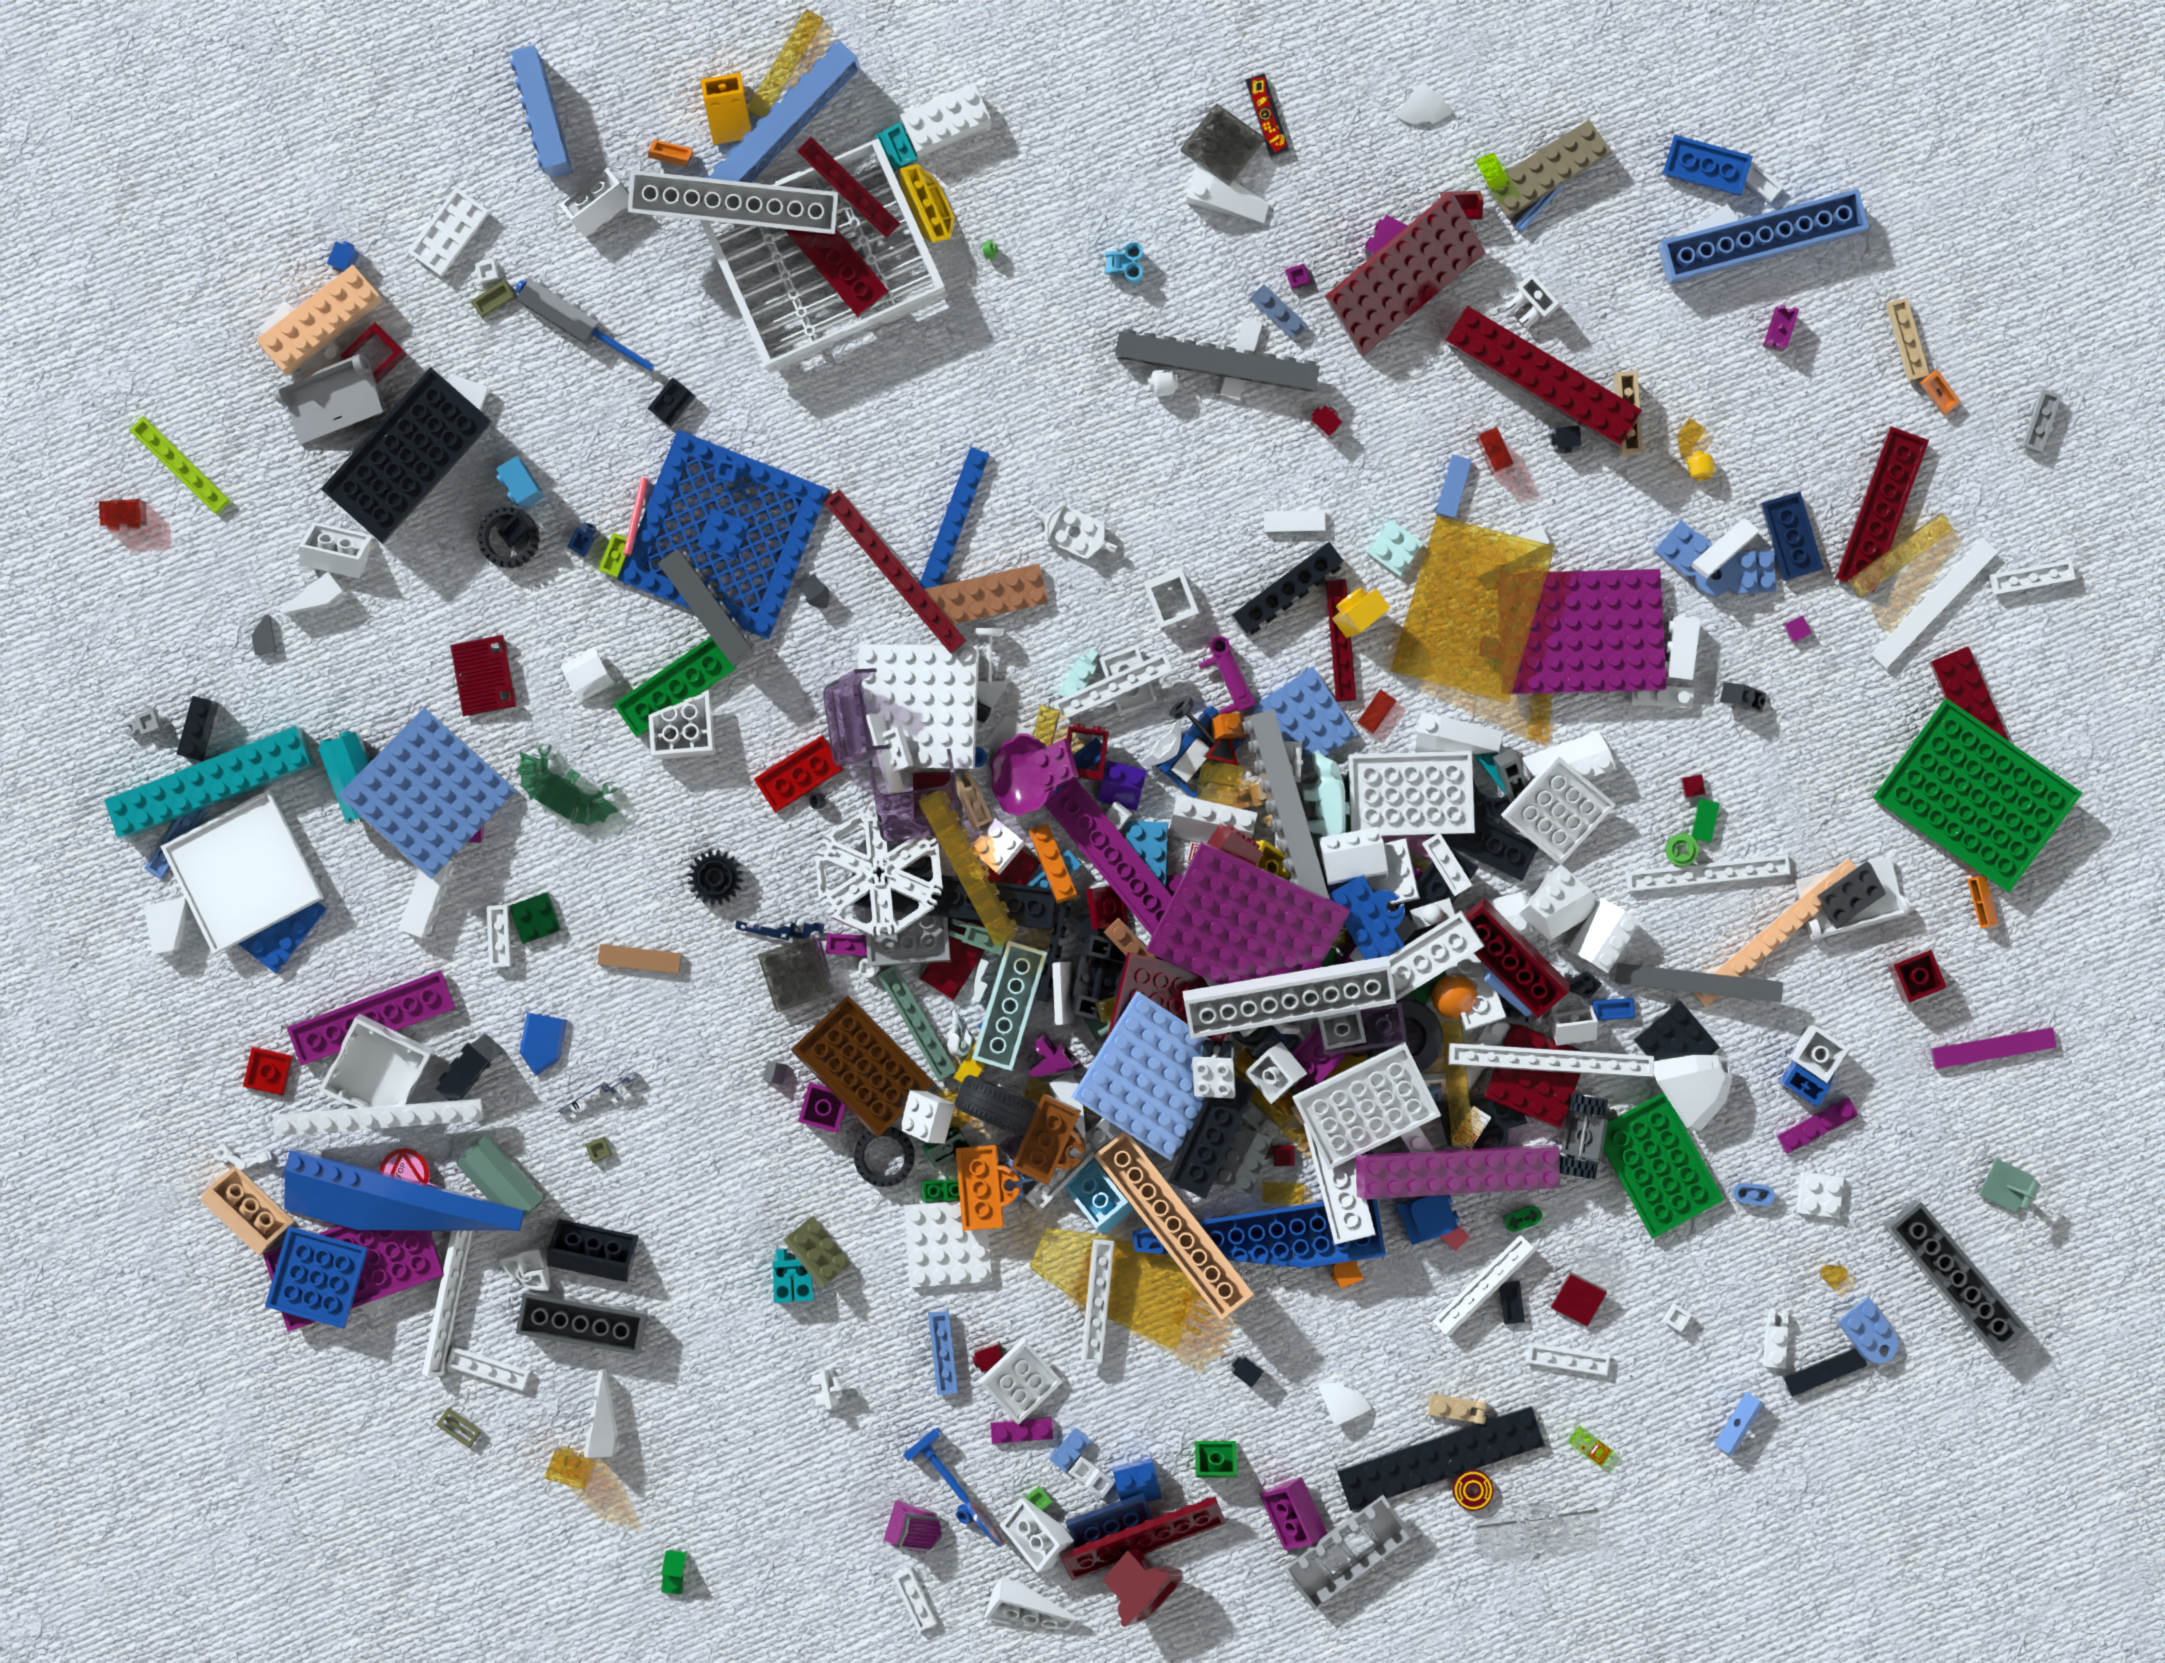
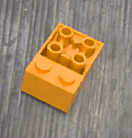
M741 73L700 79L713 145L742 141L747 132H752Z

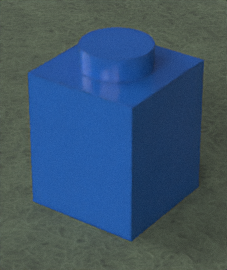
M336 241L327 264L337 271L344 272L351 265L355 266L360 253L354 249L355 245L343 241V243Z

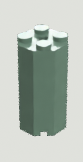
M485 1135L476 1146H471L464 1153L465 1155L456 1162L463 1173L489 1201L525 1210L523 1219L546 1199L542 1192L493 1138Z

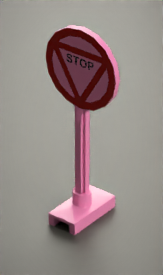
M410 1148L396 1149L389 1153L380 1165L379 1171L437 1186L430 1182V1166L426 1158L417 1150Z

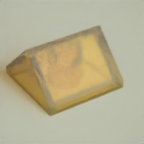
M1205 760L1198 779L1197 799L1237 807L1244 767Z

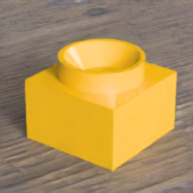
M1361 587L1344 598L1336 606L1339 613L1332 619L1345 637L1348 638L1364 631L1391 607L1377 589L1366 592Z

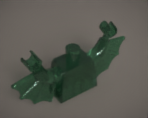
M543 743L539 746L538 752L541 754V758L520 752L521 762L517 768L521 775L520 787L528 792L530 800L535 799L566 819L571 820L572 825L581 823L589 827L595 822L605 823L609 815L618 813V809L604 798V795L617 791L618 788H614L611 791L608 788L609 784L613 781L604 783L601 791L597 790L591 794L585 793L582 788L575 785L581 775L579 772L570 768L565 778L558 774L554 775L549 770L547 755L552 751L551 744L548 746V752L543 750Z

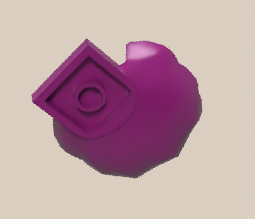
M1020 733L1014 736L1012 740L1003 743L991 762V786L994 796L999 801L1004 812L1016 816L1025 815L1030 811H1037L1042 808L1053 796L1056 788L1079 778L1069 739H1062L1046 746L1034 736L1028 733Z

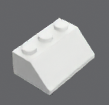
M606 168L559 205L581 234L586 237L593 234L603 223L609 222L620 210L626 209L628 207L629 194L610 170Z
M313 522L299 545V565L359 579L366 567L372 535Z
M1378 827L1318 838L1317 856L1328 885L1351 881L1363 874L1366 878L1388 874L1384 842Z
M1600 898L1567 949L1599 971L1608 973L1637 929L1640 921L1626 911Z

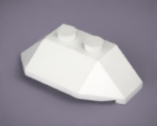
M1520 892L1488 900L1521 935L1538 931L1519 914L1530 900L1523 893Z

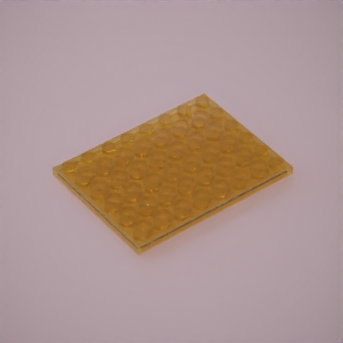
M1436 516L1390 671L1509 704L1555 546Z

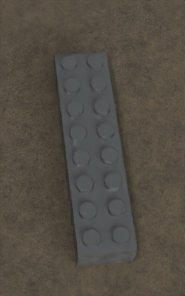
M1913 1200L1884 1225V1228L1989 1353L1998 1356L2028 1330L1922 1202Z

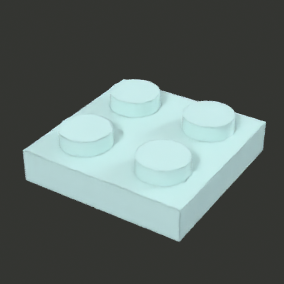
M1390 520L1366 554L1400 577L1424 543Z

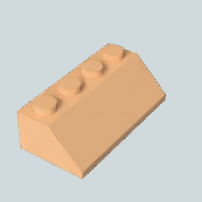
M235 1166L208 1187L200 1199L258 1256H261L284 1234L288 1226L294 1223V1220Z

